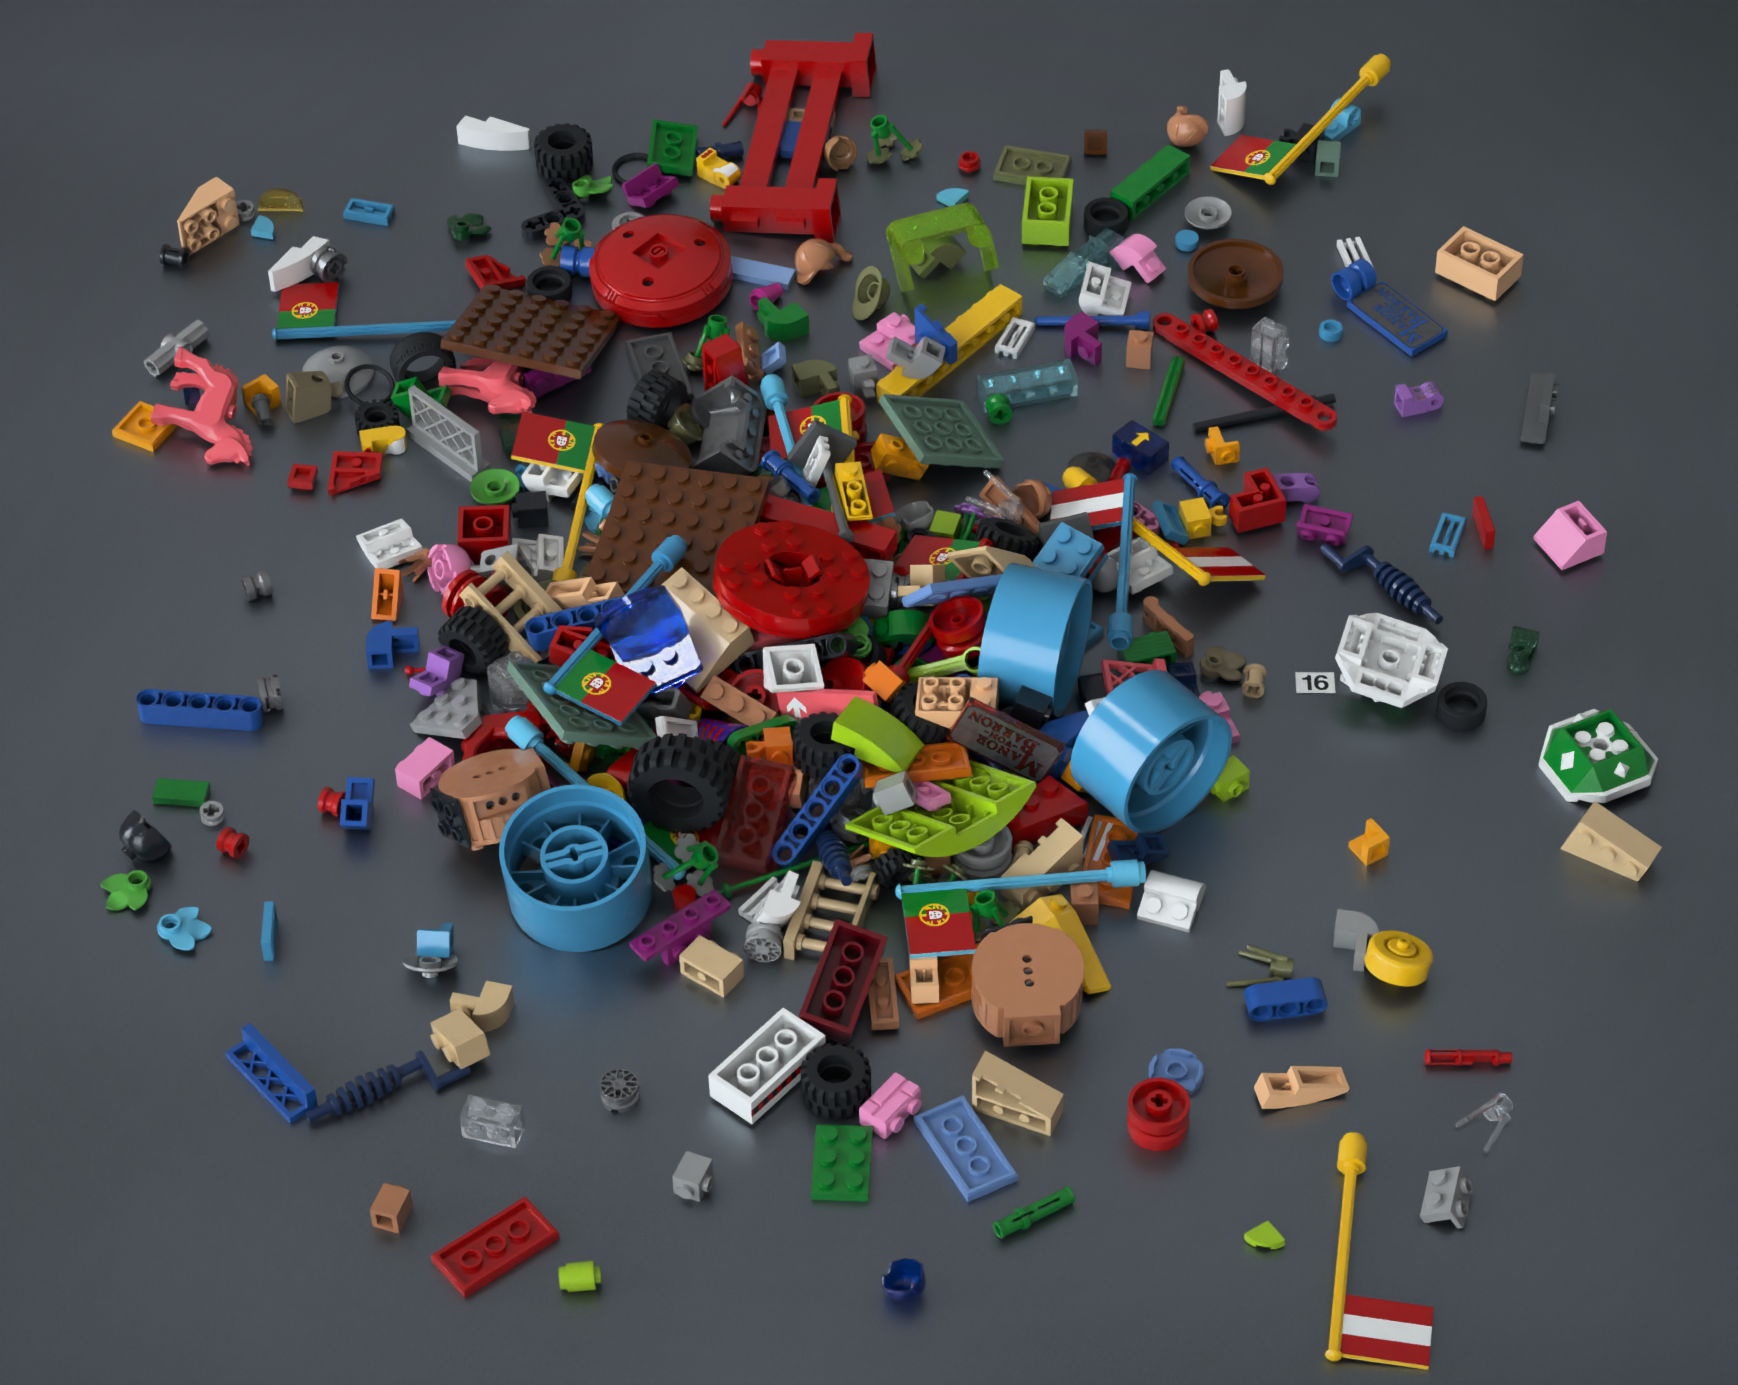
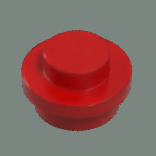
M966 151L961 154L958 166L966 172H973L981 167V159L976 152Z

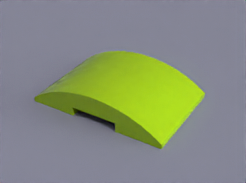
M969 760L972 777L929 781L951 794V803L941 806V809L927 811L923 807L914 804L885 816L881 807H875L846 823L845 827L847 830L925 857L951 856L968 851L1001 831L1023 808L1036 788L1035 781Z

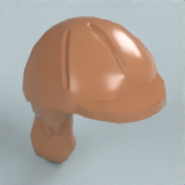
M1185 105L1178 106L1176 114L1167 123V133L1171 142L1181 148H1189L1199 144L1205 138L1209 129L1208 122L1201 116L1189 115Z
M809 239L803 242L795 253L794 263L797 270V282L801 285H806L819 270H829V266L833 268L830 261L835 259V254L842 261L851 262L853 260L851 251H845L839 243H828L823 239Z
M1028 479L1015 485L1016 488L1012 492L1037 520L1042 519L1049 513L1053 501L1052 494L1043 482ZM987 504L985 513L990 517L997 515Z

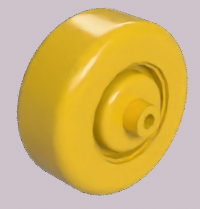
M1387 930L1378 932L1370 938L1364 962L1367 969L1378 979L1396 986L1411 987L1423 983L1428 978L1433 963V953L1430 947L1418 937L1401 931Z

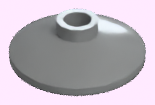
M1199 197L1190 201L1185 207V218L1193 226L1202 229L1222 227L1230 221L1232 215L1231 207L1228 203L1216 197Z
M414 952L403 958V965L413 971L422 972V976L426 978L437 977L439 972L449 970L458 964V958L451 954L450 958L417 956V952Z

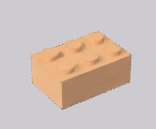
M1463 226L1437 251L1435 273L1496 301L1521 277L1524 254Z

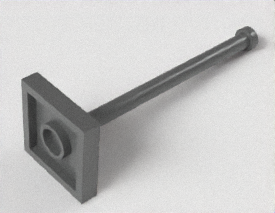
M814 419L789 452L787 458L789 462L804 468L818 437H828L827 444L830 447L828 451H830L831 455L820 477L825 478L839 529L838 536L851 543L854 535L848 527L834 474L835 464L843 463L856 447L857 442L855 438Z

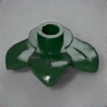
M467 213L463 217L453 215L447 220L452 237L460 241L469 240L472 234H486L492 229L490 226L483 224L484 217L479 213Z

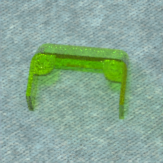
M962 203L897 219L888 224L886 235L901 292L914 289L909 266L917 264L923 259L924 248L922 242L966 232L968 242L973 247L980 248L985 271L1000 268L991 231L973 204Z

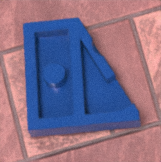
M923 304L918 305L915 308V343L918 345L923 337L926 336L945 346L943 360L952 365L957 361V341L944 329L938 320L932 322L925 314L927 308Z

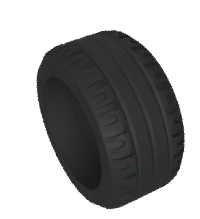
M418 332L408 335L395 345L390 355V368L396 383L418 377L426 390L441 387L439 386L438 379L441 369L444 366L456 369V359L453 352L440 348L441 339L443 338L441 335L433 332ZM424 356L439 357L438 361L426 370L416 372L406 370L418 358Z

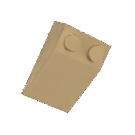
M990 546L948 552L947 558L967 578L1003 574L1006 567L1012 562L1036 567L1025 555ZM994 593L987 596L991 601L993 599Z

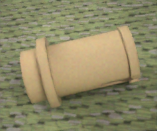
M1022 840L1015 844L1013 848L1014 856L1009 868L1024 853L1029 856L1034 851V847L1030 842Z

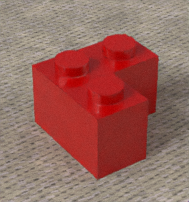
M1268 467L1245 472L1243 492L1230 495L1229 518L1237 532L1241 533L1285 522L1286 499Z

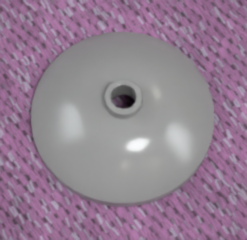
M337 345L324 348L313 354L304 364L302 372L323 371L330 383L339 381L342 384L343 395L333 398H346L349 396L346 393L344 381L348 372L359 365H374V362L366 352L358 348ZM363 369L352 375L349 385L354 395L360 393L371 384L375 376V370Z

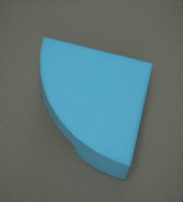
M950 188L937 194V201L953 209L958 208L969 198V191L961 188Z
M259 215L251 228V236L273 240L275 232L272 221L265 216Z
M587 504L584 521L590 532L595 534L603 518Z

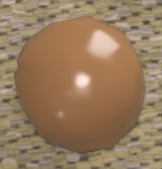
M845 135L832 137L825 144L823 151L824 160L835 171L849 169L858 154L856 143Z

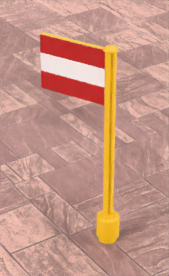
M1069 467L1062 476L1067 489L1098 483L1094 477L1081 467ZM1133 517L1132 530L1195 578L1201 586L1208 585L1210 581L1265 579L1266 575L1230 547L1173 548Z
M1356 1132L1346 1133L1339 1142L1337 1168L1345 1174L1329 1345L1325 1356L1330 1361H1339L1343 1357L1428 1370L1434 1307L1346 1294L1356 1176L1366 1170L1368 1144L1363 1135Z

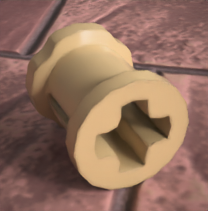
M1249 664L1244 667L1243 675L1245 682L1242 685V693L1245 696L1259 698L1264 695L1265 686L1263 680L1267 674L1264 666Z

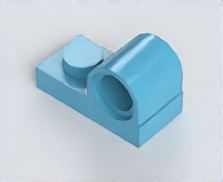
M1341 98L1336 99V100L1334 101V103L1332 104L1331 108H1332ZM1350 103L1326 127L1324 141H1339L1361 123L1360 107Z

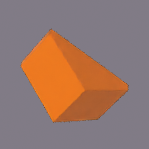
M375 568L371 619L397 621L404 598L401 570Z

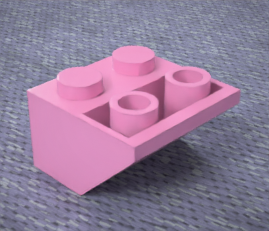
M1576 501L1557 509L1534 535V540L1561 570L1604 554L1607 531L1580 501Z

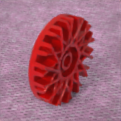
M850 656L831 660L820 668L824 689L869 691L871 688L862 681L866 676L864 672L868 667Z

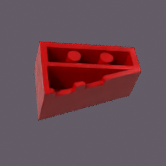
M727 333L702 344L704 391H707L731 375L749 386L741 347Z
M559 625L549 645V662L562 666L594 630L591 627ZM610 629L592 650L631 669L641 648L642 631L633 630V633L617 632V629Z
M1050 775L1036 785L1023 808L1006 825L1012 835L1011 852L1014 853L1013 848L1019 841L1024 840L1035 845L1038 844L1037 841L1043 835L1045 837L1051 835L1058 828L1055 823L1060 818L1064 819L1072 827L1075 825L1084 826L1088 818V802Z

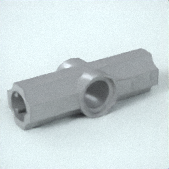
M196 320L179 334H168L163 339L161 347L144 360L145 367L151 375L157 377L175 363L174 358L179 347H183L192 353L197 345L210 336L209 329L206 328L202 321Z

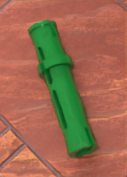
M1066 1186L1024 1208L1018 1207L1014 1209L1012 1214L994 1221L993 1229L1000 1239L1019 1229L1025 1230L1031 1226V1223L1069 1204H1073L1075 1202L1074 1193L1070 1187Z

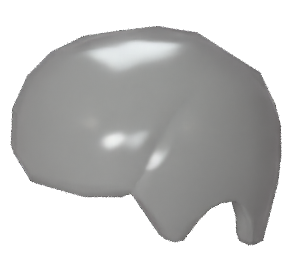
M916 501L899 508L895 515L898 523L908 533L914 528L928 530L931 527L935 512L927 501Z
M1108 558L1091 582L1093 590L1104 593L1113 591L1117 587L1118 569L1116 568L1115 559Z

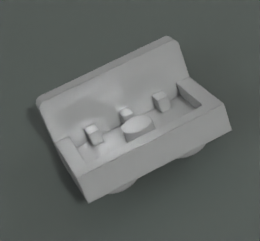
M1461 1166L1429 1172L1420 1217L1424 1223L1451 1219L1457 1229L1464 1228L1465 1219L1469 1213L1470 1196L1473 1193V1182Z

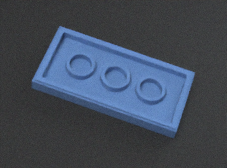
M1002 574L931 583L903 597L902 602L904 607L908 608L942 603L957 596L986 597L995 593Z
M964 1095L914 1116L915 1125L967 1202L1018 1181L1017 1172Z

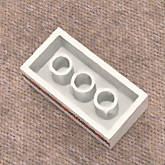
M782 1008L709 1074L710 1096L750 1124H753L801 1080L800 1070L803 1060H806V1055L809 1052L814 1053L815 1048L825 1047V1035L785 1008Z

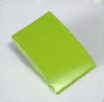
M856 696L833 724L831 740L855 748L854 756L857 759L895 773L907 770L924 747L921 740L897 718L880 707Z

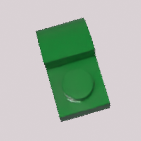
M767 297L758 300L757 317L764 324V335L774 341L787 342L809 333V315L796 302L779 310Z
M413 377L397 382L391 396V400L399 411L412 419L408 391L410 387L416 386L445 408L448 405L452 391L448 385L426 390L418 377Z
M915 610L889 611V616L874 620V638L882 646L898 642L911 646L929 620L930 615ZM933 634L927 643L934 642Z

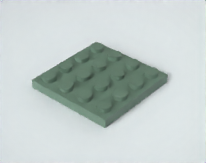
M882 394L879 400L880 405L920 463L925 465L940 464L944 466L983 467L986 469L1002 468L1005 462L1004 458L963 400Z

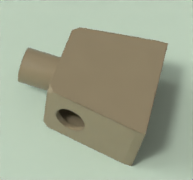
M323 371L287 373L285 411L293 424L328 413L331 409V398L343 395L342 384L339 381L330 383Z

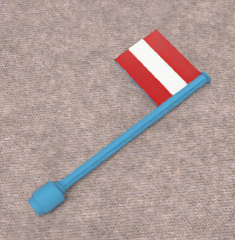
M1133 473L1125 474L1123 479L1052 492L1053 501L1050 521L1087 512L1092 530L1121 525L1116 612L1109 616L1107 641L1115 650H1125L1133 641L1134 619L1127 613L1135 483L1138 480L1137 476Z

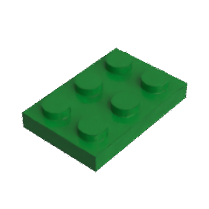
M653 119L647 167L652 164H658L660 171L663 173L692 177L698 126Z
M816 1124L811 1200L869 1201L873 1126Z

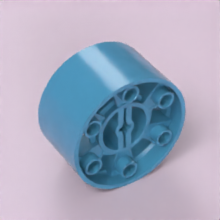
M1013 562L1006 567L998 582L990 605L978 665V678H998L999 704L1014 706L1021 686L1024 685L1051 696L1048 707L1052 708L1050 715L1059 717L1064 713L1077 683L1088 640L1093 603V589L1089 579Z
M1162 670L1142 672L1129 678L1111 691L1088 717L1078 734L1072 750L1071 773L1078 785L1133 832L1156 833L1169 828L1183 819L1210 792L1220 777L1230 754L1232 745L1231 728L1223 717L1168 672Z
M573 784L554 787L533 796L523 803L505 825L500 839L499 859L508 900L516 922L532 939L544 946L560 951H593L618 942L632 932L644 918L653 895V876L646 835L638 814L620 796L606 789L590 785ZM610 836L626 842L622 846L608 852L606 842ZM527 857L541 865L539 870L519 871ZM619 880L626 881L620 888H617Z

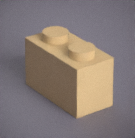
M700 935L679 955L681 974L723 998L744 978L743 959L736 953L729 952L720 947L716 942Z
M460 1008L430 1022L433 1030L431 1040L437 1050L441 1049L449 1062L453 1061L460 1069L490 1055L485 1033Z

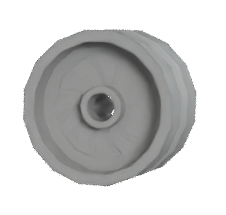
M1005 826L984 843L968 851L953 855V864L962 866V869L966 872L964 877L968 880L1001 878L1012 862V835L1010 829Z

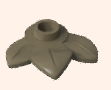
M1213 646L1207 649L1205 656L1201 658L1199 663L1200 672L1208 678H1218L1220 676L1228 681L1243 680V676L1238 669L1242 668L1247 660L1237 652H1226L1222 646Z

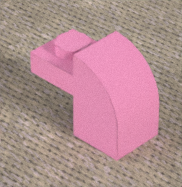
M1133 234L1110 251V254L1123 271L1133 265L1146 283L1151 282L1166 270V267L1153 251L1157 245L1144 235Z

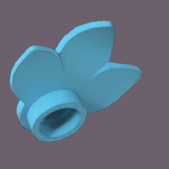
M184 907L175 914H166L161 917L157 925V931L162 938L169 939L173 947L188 951L195 948V941L206 938L211 933L212 927L197 919L199 914L198 907Z

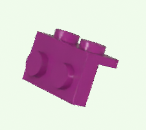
M658 164L650 165L622 184L629 205L641 206L643 208L653 206L656 200L670 195L672 190L679 186L677 177L662 175Z
M1304 504L1300 521L1296 524L1297 535L1309 541L1315 539L1324 540L1327 544L1338 546L1339 544L1346 545L1353 521V514Z

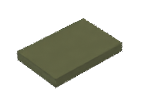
M1004 145L993 174V180L1026 185L1027 176L1066 178L1072 162V156Z

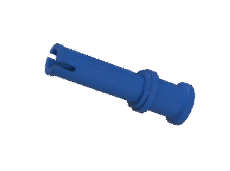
M770 450L763 456L761 460L763 469L771 471L774 477L784 476L790 487L807 500L808 503L812 504L819 500L821 492L798 474L791 462L783 460L778 451Z
M1177 456L1173 459L1171 468L1197 491L1199 498H1204L1210 505V508L1223 506L1224 510L1228 506L1230 496L1225 492H1221L1214 481L1204 478L1183 456Z

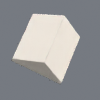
M815 644L763 647L764 687L771 693L824 689Z

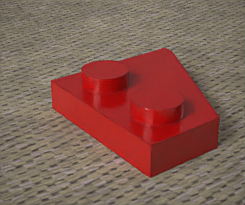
M489 255L466 258L465 266L480 290L485 285H497L505 290L526 286V278L523 275L519 277L514 276L510 273L508 266L497 262L496 259Z
M334 451L327 489L328 495H335L381 479L384 460L383 453Z

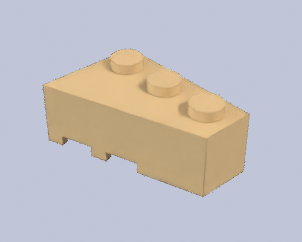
M1594 801L1560 849L1638 882L1662 847Z
M1060 818L1055 823L1058 828L1048 838L1043 835L1037 841L1040 845L1029 856L1024 853L1001 878L1082 871L1083 835L1064 819ZM1062 885L1001 889V895L1008 901H1013L1015 906L1022 912L1040 897H1046L1050 893L1056 892Z
M985 1051L972 1074V1108L974 1111L1048 1136L1052 1135L1063 1113L1064 1094Z

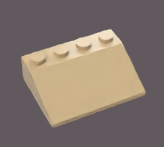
M682 567L660 586L630 629L631 633H633V630L642 631L641 643L696 693L703 689L714 675H719L755 643L749 627L730 615L719 603L718 599Z

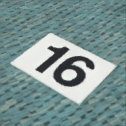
M1295 672L1296 693H1336L1334 672Z

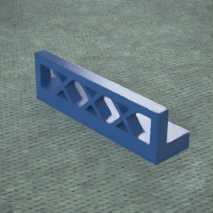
M251 1023L242 1027L243 1041L226 1051V1058L290 1124L304 1116L305 1112L317 1107L315 1088ZM247 1049L253 1054L251 1060H239L237 1057ZM265 1068L268 1070V1076H255L253 1074L254 1069ZM270 1085H283L285 1087L284 1093H271L269 1091ZM287 1101L299 1102L302 1106L290 1112L286 1108Z

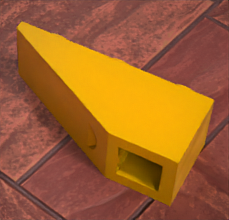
M861 461L836 463L835 480L847 521L873 519Z

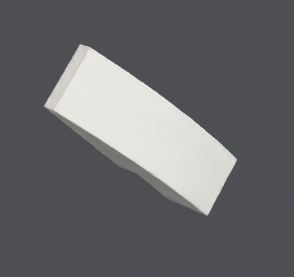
M465 116L457 125L458 144L498 151L527 150L532 147L529 128L491 116L486 122Z
M313 236L302 248L292 247L268 271L271 291L276 292L313 275L310 269L311 259L318 249L323 246H330L329 240Z

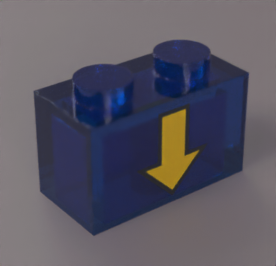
M1131 420L1112 435V453L1119 458H1128L1131 461L1130 464L1135 468L1151 475L1169 460V442Z

